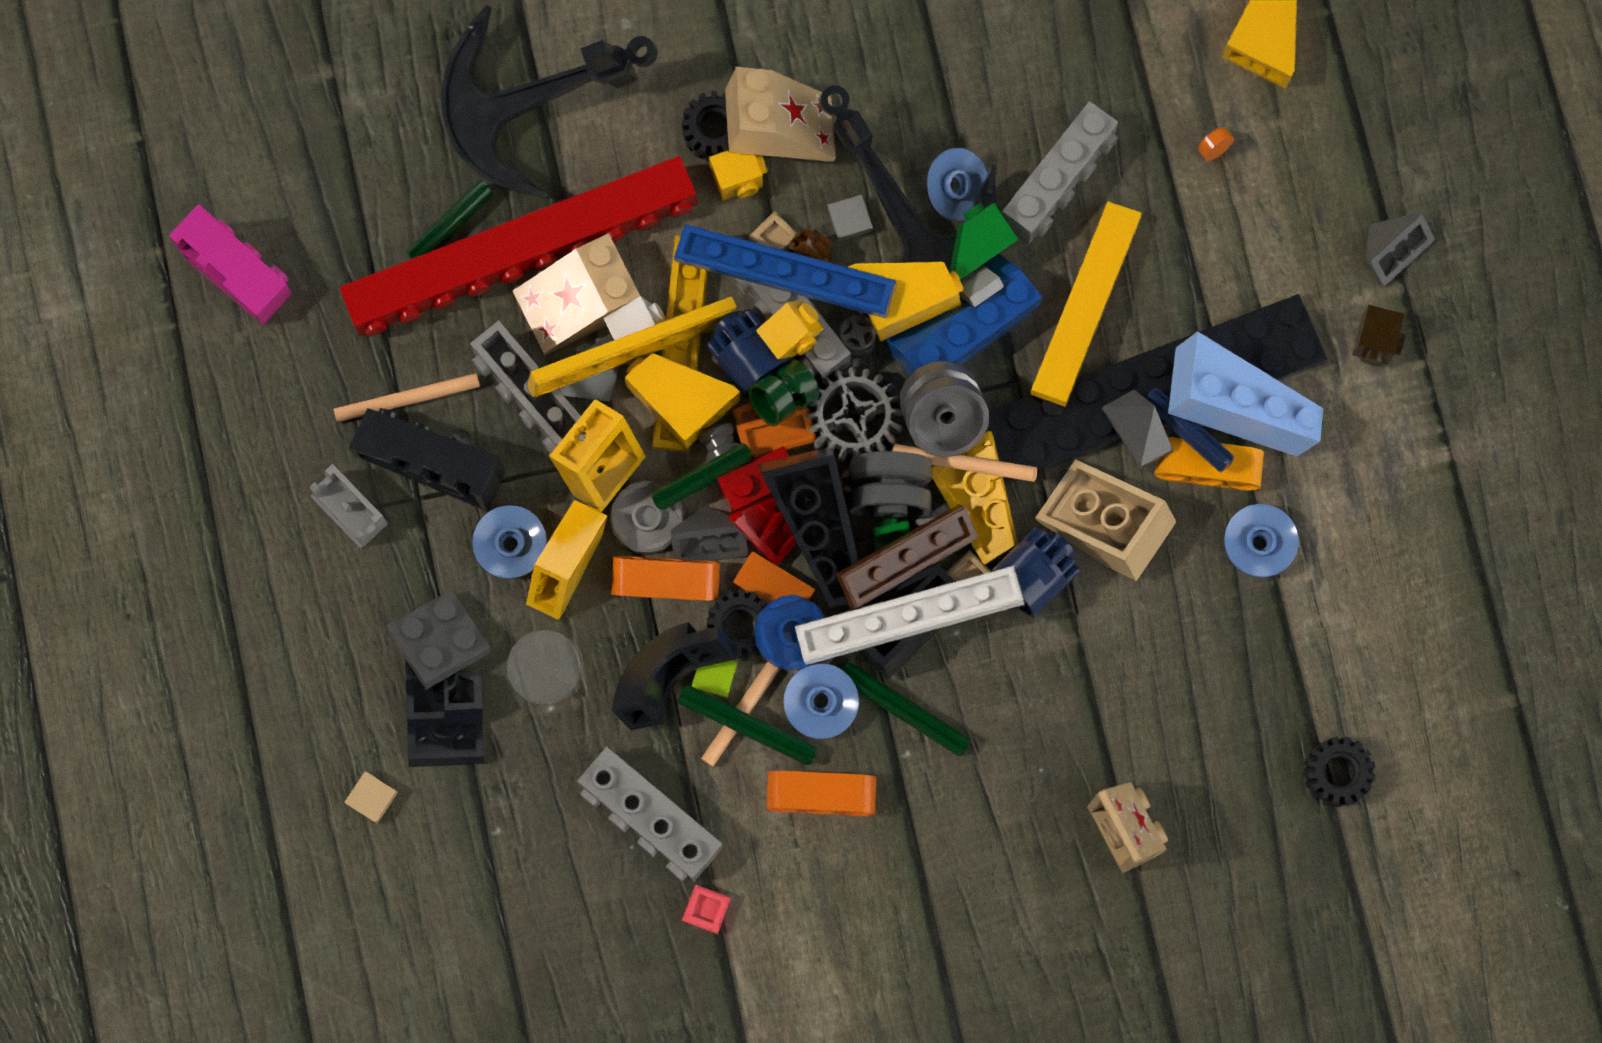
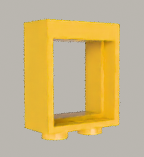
M597 399L590 404L549 455L573 496L587 505L597 508L600 512L605 509L646 457L624 416ZM582 434L586 435L585 439L579 440ZM600 468H605L602 473H598Z

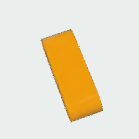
M1168 437L1172 452L1155 462L1154 476L1162 480L1255 491L1261 489L1264 451L1252 447L1220 443L1233 454L1234 460L1227 469L1219 472L1182 438Z

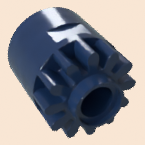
M757 309L754 311L749 310L744 315L740 311H735L726 316L714 327V339L707 343L709 351L744 398H750L749 387L751 384L766 375H773L776 369L791 360H795L793 357L777 359L756 330L766 321Z
M1035 527L990 572L1014 566L1024 600V605L1017 606V608L1029 617L1035 618L1079 573L1080 569L1075 565L1076 561L1073 559L1076 552L1062 536L1054 531L1047 535L1044 530L1040 531Z

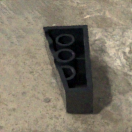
M367 408L349 446L355 457L486 512L489 511L506 474L498 455L465 444L454 437H446L435 433L423 424L417 422L410 424L399 420L400 417L387 409L379 408L377 412Z
M831 447L758 464L760 473L829 606L834 607L847 604V598L836 574L858 562L835 456Z

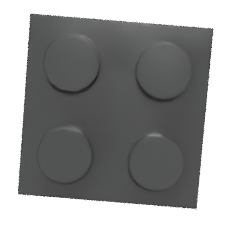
M452 590L387 625L389 635L425 689L490 654V646Z

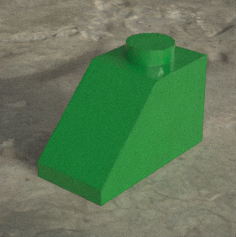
M980 202L963 214L966 221L957 228L950 272L956 271L960 280L1019 240L994 203L984 207Z

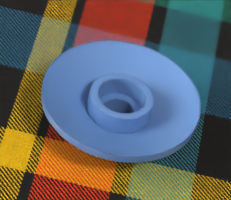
M952 148L942 152L932 163L927 179L928 194L932 205L943 217L953 221L966 220L963 214L972 208L976 194L987 176L986 168L980 158L967 149Z
M1254 504L1239 510L1231 518L1225 530L1224 546L1228 558L1237 569L1247 575L1263 578L1281 573L1293 562L1299 547V537L1295 524L1285 512L1271 505ZM1262 538L1266 543V547L1264 549L1255 548L1253 539Z
M513 505L501 506L485 514L478 522L472 538L473 552L481 567L491 575L503 579L520 578L532 572L535 562L547 545L546 532L538 517L523 507ZM509 539H514L518 542L517 548L513 551H508L504 548L505 542Z
M813 664L799 670L790 679L785 689L784 709L787 718L796 730L808 737L826 739L839 735L851 725L858 711L859 697L853 680L842 669L830 664ZM819 693H823L828 697V704L823 708H819L814 704V697Z

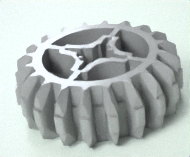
M854 367L849 368L848 377L843 378L840 370L834 371V383L829 378L824 377L821 383L825 390L818 388V400L808 406V409L812 412L808 413L806 418L811 420L813 424L809 431L815 433L816 437L820 436L814 442L815 449H821L826 445L831 447L834 454L835 452L839 453L838 460L840 465H844L846 456L854 457L863 453H871L874 450L876 452H887L883 443L894 446L897 439L891 433L898 434L902 432V425L895 421L903 419L904 416L900 409H894L900 405V397H889L894 391V386L888 384L881 388L883 376L878 374L871 381L869 380L870 370L867 368L863 370L862 377H855L856 370ZM852 391L866 393L877 402L874 403L873 400L867 402L859 401L855 398ZM840 395L842 409L832 414V419L824 421L823 414L826 406L834 397ZM849 405L851 411H854L856 415H860L859 428L852 418H848ZM884 413L885 421L882 428L874 437L869 439L866 424L874 420L877 414ZM834 430L835 433L849 432L858 443L842 441L830 431Z

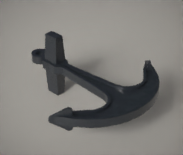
M486 5L465 29L447 62L441 88V107L444 125L456 152L482 178L498 187L519 194L548 199L549 195L540 190L526 176L504 164L498 157L496 141L502 127L509 121L591 81L601 84L608 83L615 88L637 81L638 78L632 66L633 63L638 67H649L657 59L658 49L655 43L645 36H636L631 39L626 49L618 45L612 46L601 40L580 48L586 62L583 66L500 92L488 93L482 91L474 79V66L486 38L492 7ZM641 47H647L646 54L638 57V50Z
M837 85L827 87L819 97V105L824 113L835 116L832 128L841 140L845 150L858 155L900 240L902 253L899 263L944 262L948 272H950L957 232L942 235L933 232L925 225L871 148L873 135L859 111L847 109L849 105L848 92ZM836 94L840 97L841 101L838 107H832L828 103L829 95ZM991 164L989 172L976 194L972 207L980 202L984 207L992 203L995 204V164Z

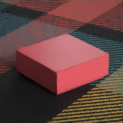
M695 885L682 921L718 934L731 898Z

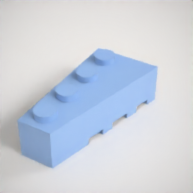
M1198 331L1176 347L1168 414L1294 456H1299L1320 442L1323 408Z

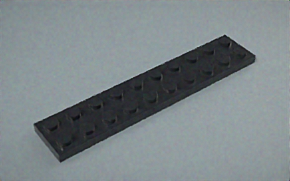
M1299 294L1199 331L1204 336L1278 381L1322 365L1328 360ZM1193 334L1078 377L1066 407L1031 395L989 411V425L986 432L992 431L999 461L1037 467V473L1122 441L1103 412L1102 407L1132 390L1137 391L1145 398L1150 391L1158 388L1170 398L1176 347ZM1003 477L1004 485H1008L1019 480Z

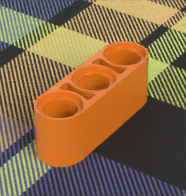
M613 556L611 594L631 597L714 601L719 598L721 563L707 560Z
M769 771L767 773L766 810L783 813L874 816L877 777L863 774Z

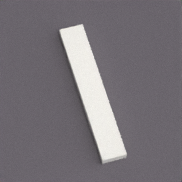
M1014 566L795 626L804 663L808 665L1024 605V600Z

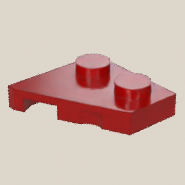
M773 495L732 513L728 517L729 521L753 546L776 566L797 544Z

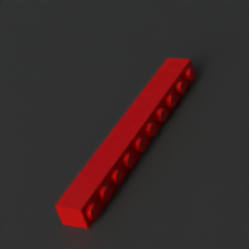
M679 155L339 287L358 335H378L387 329V325L398 321L401 323L414 321L421 316L423 311L431 308L436 310L447 308L455 303V299L467 294L471 297L481 295L489 290L490 285L501 281L503 283L514 282L523 277L524 272L534 268L544 270L557 262V259L608 233L614 243L624 238L625 233L637 228L640 231L653 228L659 223L660 219L671 215L674 218L684 216L693 210L692 207L697 205L696 192Z

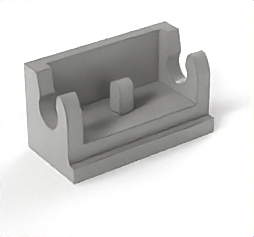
M331 464L325 470V479L319 484L316 482L311 484L310 490L313 494L310 497L362 549L388 523L383 515Z

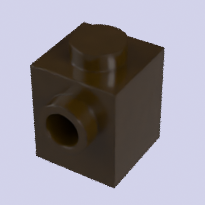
M1368 305L1362 314L1352 355L1361 357V361L1369 365H1388L1395 354L1400 355L1403 349L1406 334L1400 333L1405 314Z

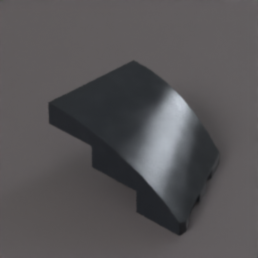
M405 659L409 767L484 764L481 676L466 670H460L430 688L425 689Z

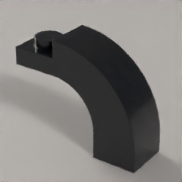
M689 622L662 632L648 642L627 665L615 691L612 712L631 731L663 724L667 699L678 681L695 669L736 660L737 646L719 627L707 628L697 632Z

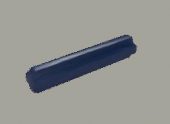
M1155 388L1147 394L1145 398L1155 406L1160 420L1217 471L1222 472L1231 465L1234 460L1233 454L1198 423L1168 414L1170 398L1160 389Z

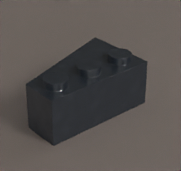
M937 564L896 585V588L856 609L956 581ZM941 628L858 650V652L889 680Z

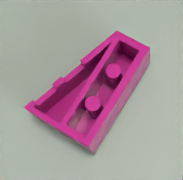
M198 204L169 235L170 239L185 260L261 325H264L292 295L286 284L289 278L275 265L269 268L260 260L262 255L251 244L240 242L234 236L236 233L221 219L217 221Z

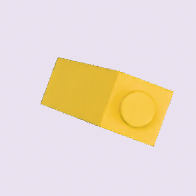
M1250 0L1225 47L1222 58L1286 89L1295 71L1297 0Z
M944 262L862 263L848 266L851 269L896 280V288L886 319L868 314L880 341L961 305L959 293L964 291L962 283L956 271L948 272Z
M651 353L646 359L639 357L626 370L628 374L625 377L626 387L685 449L740 401V391L735 386L654 353Z
M576 500L573 501L534 564L526 605L560 620L603 536L607 515L591 505H584Z

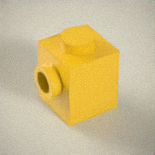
M728 150L709 157L710 170L722 201L738 196V198L752 196L758 192V188L763 187L762 174L767 173V169L762 155L733 153Z
M800 300L787 302L756 331L776 358L784 359L794 357L797 353L799 355L804 354L817 343L815 337L824 328L818 321L819 316L815 309L808 303Z

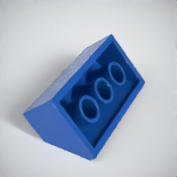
M998 253L983 265L999 276L1004 286L1001 290L977 307H973L960 297V306L887 338L883 342L909 376L916 369L931 362L950 361L963 365L1036 312L1040 307L1042 296L1020 268Z

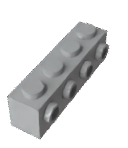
M1090 101L1002 211V216L1017 238L1027 245L1032 242L1036 235L1042 237L1053 222L1051 216L1059 207L1063 210L1075 194V191L1072 189L1079 180L1085 182L1097 166L1094 161L1101 152L1106 155L1118 139L1115 135L1118 121Z
M763 241L758 243L766 246V244ZM732 277L741 292L744 294L748 292L756 302L754 307L765 321L787 302L803 300V302L808 303L815 309L819 316L818 321L824 330L815 337L817 343L804 354L799 355L797 353L796 355L821 386V380L824 377L831 380L834 377V371L840 370L842 372L850 366L851 353L807 297Z
M497 321L470 343L476 356L472 359V362L485 377L491 374L499 383L495 386L497 392L508 404L514 401L522 410L518 414L531 431L537 428L543 434L545 439L542 441V444L551 454L581 415L558 389L538 397H532L527 387L530 372L539 369V367L501 322ZM582 434L579 440L585 439L586 435Z
M608 747L601 752L577 780L579 786L583 788L579 793L581 797L594 808L602 804L612 813L608 819L624 833L629 828L641 837L636 843L652 857L659 852L669 861L666 868L682 882L686 877L695 882L723 848L719 840Z

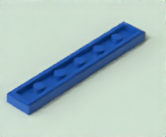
M687 224L684 226L674 255L675 262L885 319L896 288V280Z

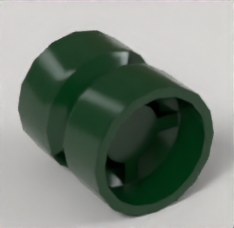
M791 360L776 369L773 375H766L751 384L749 387V397L759 417L768 425L777 426L792 417L795 411H802L817 401L819 389L809 369L802 362Z

